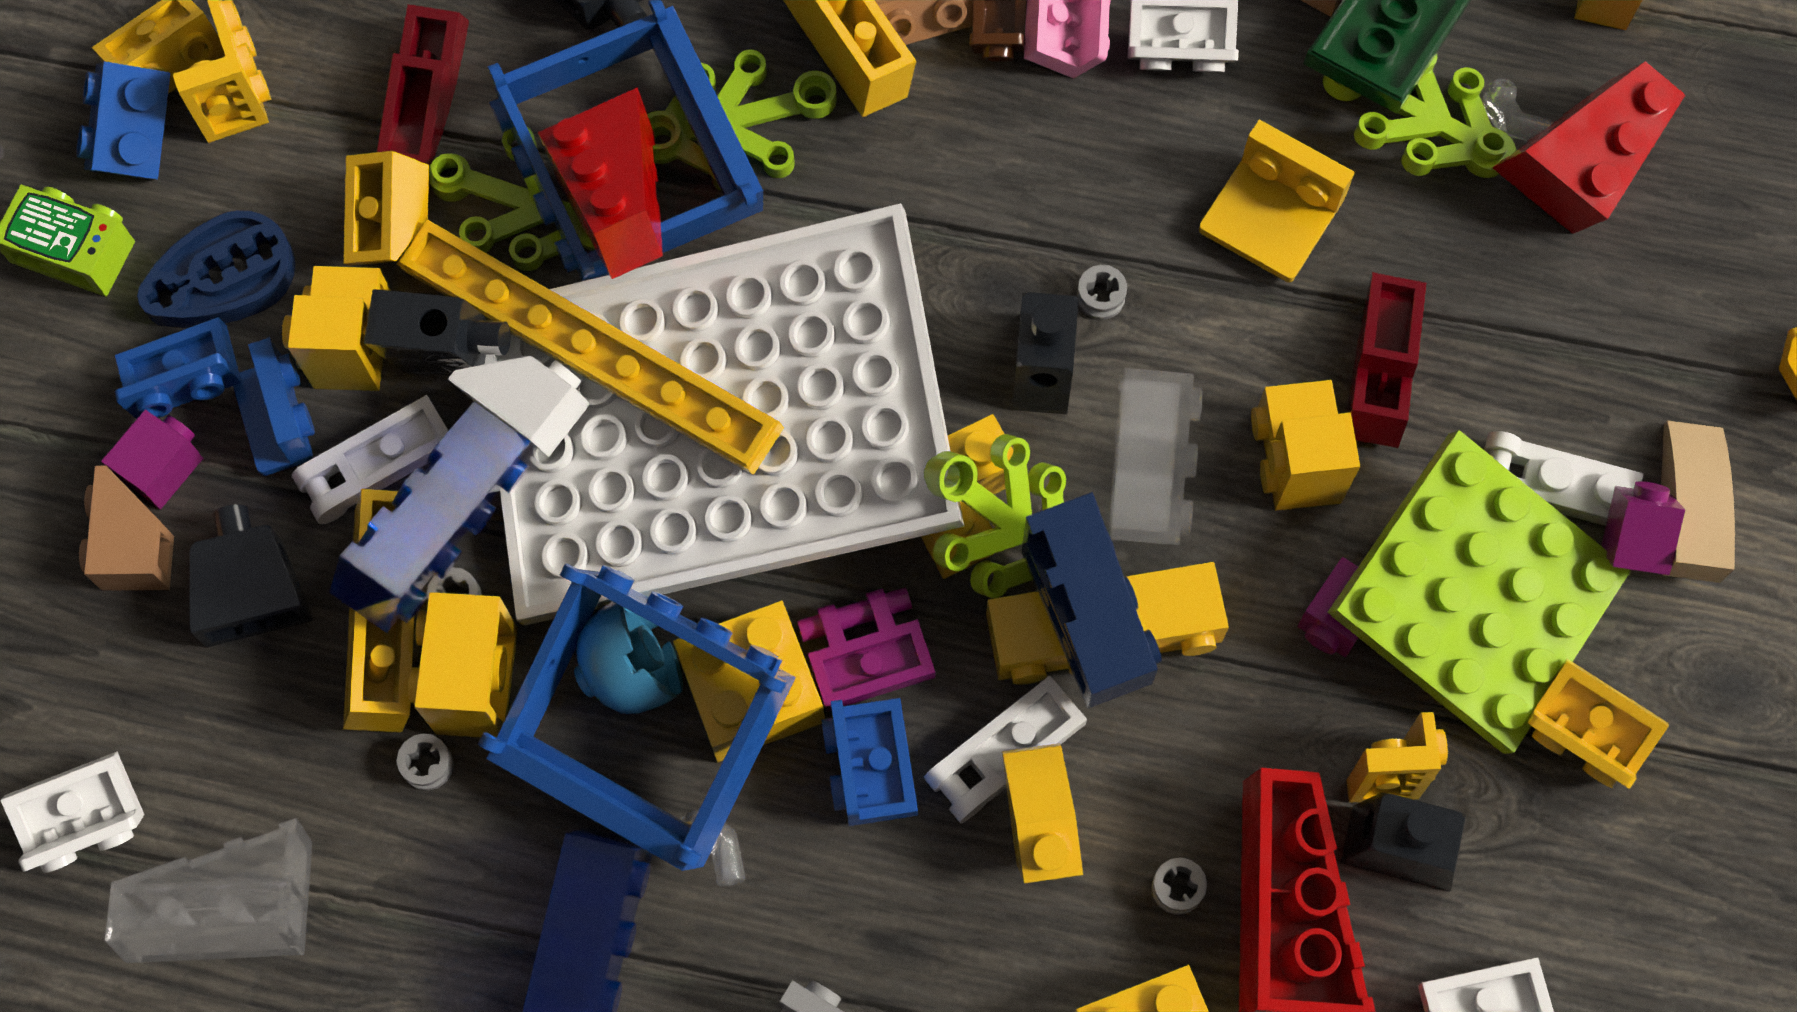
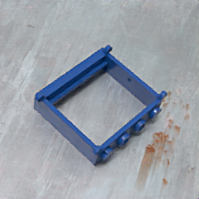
M661 0L648 1L653 13L649 16L506 74H503L498 62L487 66L497 99L489 102L495 120L502 133L511 129L518 146L511 148L516 165L523 179L533 176L540 191L532 195L537 210L545 226L553 222L555 223L562 238L554 242L562 264L567 273L577 270L582 281L606 276L609 273L596 250L589 253L584 250L516 104L653 49L724 195L661 222L663 253L763 211V189L674 7L671 6L665 9Z
M565 563L559 574L571 581L565 597L497 738L484 732L478 745L490 751L487 757L489 761L681 871L704 867L796 677L779 668L783 660L774 653L752 644L747 651L730 642L729 640L733 633L722 625L705 618H700L697 624L680 615L683 605L654 591H651L649 597L631 588L635 580L619 570H614L606 565H602L600 572L582 570ZM601 595L759 680L760 686L692 826L533 737L577 647L578 636L589 617L593 614Z

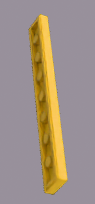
M428 219L397 262V265L403 271L448 297L466 300L489 321L507 322L512 335L752 475L755 474L784 429L783 425L773 417Z

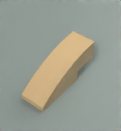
M1666 421L1663 434L1661 485L1670 489L1669 494H1672L1685 508V514L1670 575L1664 576L1721 583L1734 571L1735 566L1734 496L1731 466L1724 430L1721 427Z

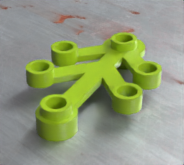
M744 50L735 58V69L717 97L745 154L761 161L764 171L769 176L784 178L793 171L795 166L794 152L791 146L782 141L772 142L746 129V127L800 113L812 119L823 118L829 115L836 106V85L828 74L822 71H808L798 77L793 92L738 106L748 89L761 84L767 76L766 60L763 54L757 50ZM701 63L715 91L716 79L714 71L709 65ZM748 63H755L760 66L753 73H747L742 70L743 66ZM813 95H819L825 99L824 102L819 104H810L806 100ZM674 96L665 111H654L647 114L654 137L666 135L671 138L665 144H655L653 146L654 163L665 164L679 159L710 175L713 185L721 191L700 145L693 142L697 139L676 96ZM777 154L788 158L781 165H774L769 162V159Z
M1437 54L1415 86L1419 99L1410 95L1398 112L1406 118L1388 120L1380 113L1368 112L1360 117L1354 131L1356 142L1363 148L1370 150L1379 149L1384 143L1411 140L1402 155L1401 163L1407 172L1417 176L1426 175L1432 169L1465 165L1474 175L1483 178L1495 177L1499 173L1492 167L1516 151L1512 138L1503 130L1492 127L1479 96L1484 87V78L1477 70L1464 67L1454 73L1448 85V94L1454 101L1460 104L1467 125L1451 117L1433 73ZM1324 75L1323 86L1332 97L1342 101H1351L1361 96L1357 92ZM1460 83H1465L1469 85L1472 89H1467L1463 87ZM1366 128L1375 129L1379 134L1370 133ZM1441 136L1454 144L1436 147L1434 143L1424 138ZM1413 154H1420L1424 156L1426 160H1420L1416 158Z
M528 128V131H529V133H530V135H531V137H532V139H533V141H534V143H535V145H536V148H537V144H536V141H535L534 134H533V132L531 131V129ZM510 129L503 133L502 144L506 155L515 161L511 152V144L516 139ZM453 153L442 154L430 164L429 182L434 193L440 199L454 202L463 199L469 194H473L515 209L489 221L475 216L466 219L461 224L459 229L460 238L483 252L490 250L496 242L544 223L532 196L540 192L533 176L524 179L527 188L471 170L465 158ZM446 169H458L457 173L452 177L444 178L440 176ZM562 201L582 246L594 251L595 248L571 204ZM474 230L486 231L484 238L479 241L468 239L470 233ZM557 230L540 239L528 233L516 236L509 247L514 265L520 270L532 271L540 267L544 260L558 255L554 242L562 239L559 231ZM524 247L536 248L535 254L530 258L518 256L519 251Z
M1009 434L1000 435L991 446L990 456L995 466L1004 469L1006 504L977 482V467L969 457L951 451H944L932 457L924 469V480L929 491L937 497L952 502L962 501L995 526V528L965 538L952 533L940 536L933 548L935 562L941 567L958 572L964 570L971 561L1018 545L1022 546L1026 516L1032 515L1030 492L1035 496L1041 497L1042 510L1064 503L1065 472L1058 466L1041 462L1034 465L1028 473L1027 463L1030 458V447L1027 441ZM1013 445V455L1010 458V460H1008L1007 453L1009 448ZM947 469H948L947 476H946V478H945V480H944L945 473H946V471H947ZM1049 474V483L1044 488L1045 477ZM956 545V554L950 560V551ZM1024 558L1005 566L988 560L982 561L974 567L970 579L971 586L975 592L990 598H999L1008 588L1033 580ZM993 572V581L987 586L988 577Z

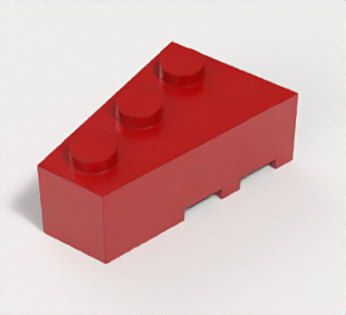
M1645 61L1610 79L1563 114L1564 116L1545 130L1536 134L1525 145L1492 168L1572 234L1577 233L1610 217L1684 99L1685 94Z
M638 87L539 131V137L556 179L611 279L662 257L660 208L656 197L655 183L658 182L653 154L655 137Z

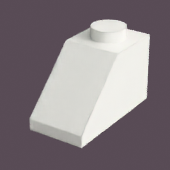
M526 356L454 370L448 378L466 396L548 457L590 405L576 390L581 380L555 360L547 368L534 357Z

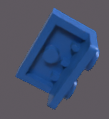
M103 61L96 64L95 73H86L83 87V104L91 105L89 127L80 126L76 151L77 158L85 159V171L158 180L171 72Z
M219 317L115 355L123 386L115 390L116 400L119 405L136 419L145 409L157 418L169 414L174 407L193 400L215 398L221 395L226 388L242 383L227 325Z
M270 337L248 344L255 368L239 372L242 383L233 386L255 465L262 476L304 464L314 458L308 436L315 434L313 422L305 403L298 404L293 388L300 385V378L290 353L280 354Z
M896 698L843 706L842 699L831 701L833 718L821 719L826 754L838 752L841 774L830 776L834 810L846 809L849 826L918 816L901 699Z

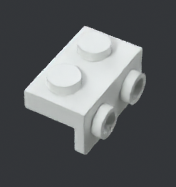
M1130 0L1128 59L1140 60V70L1170 71L1172 69V61L1193 62V71L1225 72V63L1238 61L1239 50L1236 49L1238 0Z
M118 752L6 794L0 800L24 853L18 860L23 872L38 866L41 867L43 873L60 869L77 859L76 851L96 843L100 851L118 846L134 837L132 829L138 826L144 816V812Z
M1538 958L1422 982L1418 985L1425 1012H1554Z

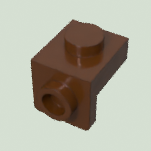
M973 0V33L970 34L969 45L974 53H982V60L1007 62L1014 60V53H1024L1027 0Z

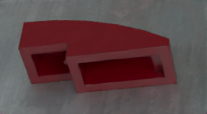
M407 4L399 54L393 53L377 152L395 151L429 166L434 160L455 92L469 20L461 13Z
M1372 272L1363 312L1346 412H1351L1355 440L1399 448L1409 419L1412 382L1419 359L1427 284L1425 282Z

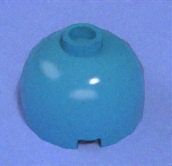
M613 601L591 615L578 636L576 648L578 666L575 667L574 673L579 687L588 697L595 696L603 705L622 714L646 712L663 706L676 698V695L683 690L682 671L671 642L665 643L661 649L657 638L651 631L658 626Z

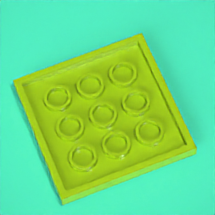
M1457 430L1447 435L1327 613L1503 754L1514 753L1531 727L1527 723L1528 718L1566 659L1573 662L1631 570L1613 567L1609 560L1606 559L1607 550L1460 430Z

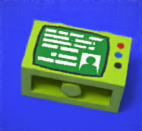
M21 184L0 223V252L10 263L105 297L108 296L135 240L123 225L122 216L114 210L100 204H93L91 208L76 204L67 194L52 187H44L42 191Z

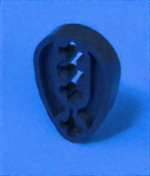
M244 210L223 213L196 227L170 247L154 264L139 286L138 302L152 322L160 326L190 328L217 317L225 324L242 320L270 308L286 294L295 274L294 252L281 228L270 218L257 212ZM268 242L273 256L263 260L258 247ZM242 253L247 259L248 268L238 272L234 267L233 257ZM218 266L222 271L223 280L213 284L210 280L209 270ZM169 290L172 294L171 301L173 304L163 308L160 304L159 294Z

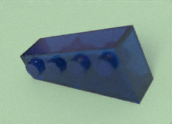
M473 402L433 448L426 461L430 464L426 471L419 467L404 481L392 502V506L395 507L393 512L383 506L369 522L368 529L358 545L352 541L340 555L329 593L386 633H388L398 619L409 623L428 597L421 589L433 574L440 579L446 576L462 553V550L456 547L457 543L467 531L476 536L482 530L496 510V507L491 505L490 501L501 488L510 493L527 471L529 465L522 460L530 441L479 404Z
M591 828L565 833L523 1012L617 1011L622 993V982H619L618 978L623 959L629 957L633 946L637 926L634 919L639 901L642 899L647 887L652 853L620 835Z

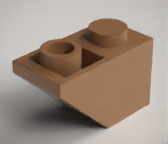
M95 466L93 485L87 486L84 498L85 512L90 519L88 539H83L79 548V562L84 575L102 591L170 590L174 535L107 466Z

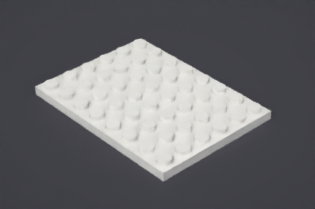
M901 203L639 267L614 279H611L610 275L549 289L778 420L784 429L754 475L562 363L560 364L581 380L576 390L590 405L549 457L490 414L516 620L524 626L554 619L571 584V581L559 575L565 563L582 570L600 572L602 565L609 566L617 571L619 570L635 580L631 587L632 589L649 597L651 591L667 594L964 527L960 502H952L933 495L924 480V469L927 462L941 452L950 451L906 212ZM511 334L510 348L507 354H486L485 364L532 356L549 368L555 359ZM947 469V471H946V473H945L944 480H945V478H946V476H947L948 469ZM601 595L595 610L602 608L612 601Z

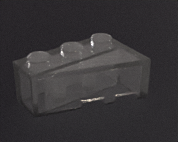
M1125 368L1119 373L1118 390H1120L1118 420H1116L1115 424L1116 449L1114 469L1112 471L1108 533L1112 540L1179 545L1180 534H1190L1193 501L1183 500L1185 477L1195 478L1198 445L1188 443L1190 421L1200 420L1203 394L1202 387H1193L1194 374L1131 368Z
M294 818L278 824L279 829L246 841L240 837L223 843V849L195 859L188 860L185 856L111 882L105 942L125 963L304 955L313 842L298 819Z

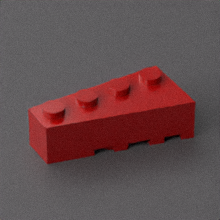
M1260 768L1243 781L1239 1012H1376L1373 998L1368 997L1362 973V967H1365L1360 943L1355 942L1347 909V906L1350 905L1346 883L1341 882L1334 854L1337 846L1319 772Z

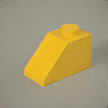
M395 151L346 156L344 264L350 266L396 262L428 219L429 165Z
M1061 744L1002 751L1016 864L1023 882L1031 883L1083 875L1076 815Z

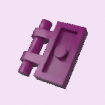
M906 587L884 593L882 588L866 593L865 600L836 609L834 604L817 608V615L797 621L803 643L825 636L829 646L808 653L810 665L826 712L832 711L831 701L842 699L843 706H848L935 678V669L918 619L896 626L892 616L893 614L912 609ZM874 621L878 632L846 641L843 630Z

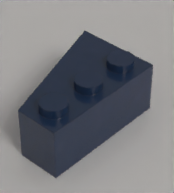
M1093 492L1026 516L1021 553L1087 708L1089 709L1153 684L1158 670L1156 664L1162 662L1161 653L1152 632L1149 629L1143 630L1136 611L1139 607L1134 589L1128 578L1124 577L1112 539L1106 529Z

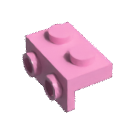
M1027 0L1024 59L1073 79L1104 62L1110 45L1108 28L1111 0Z

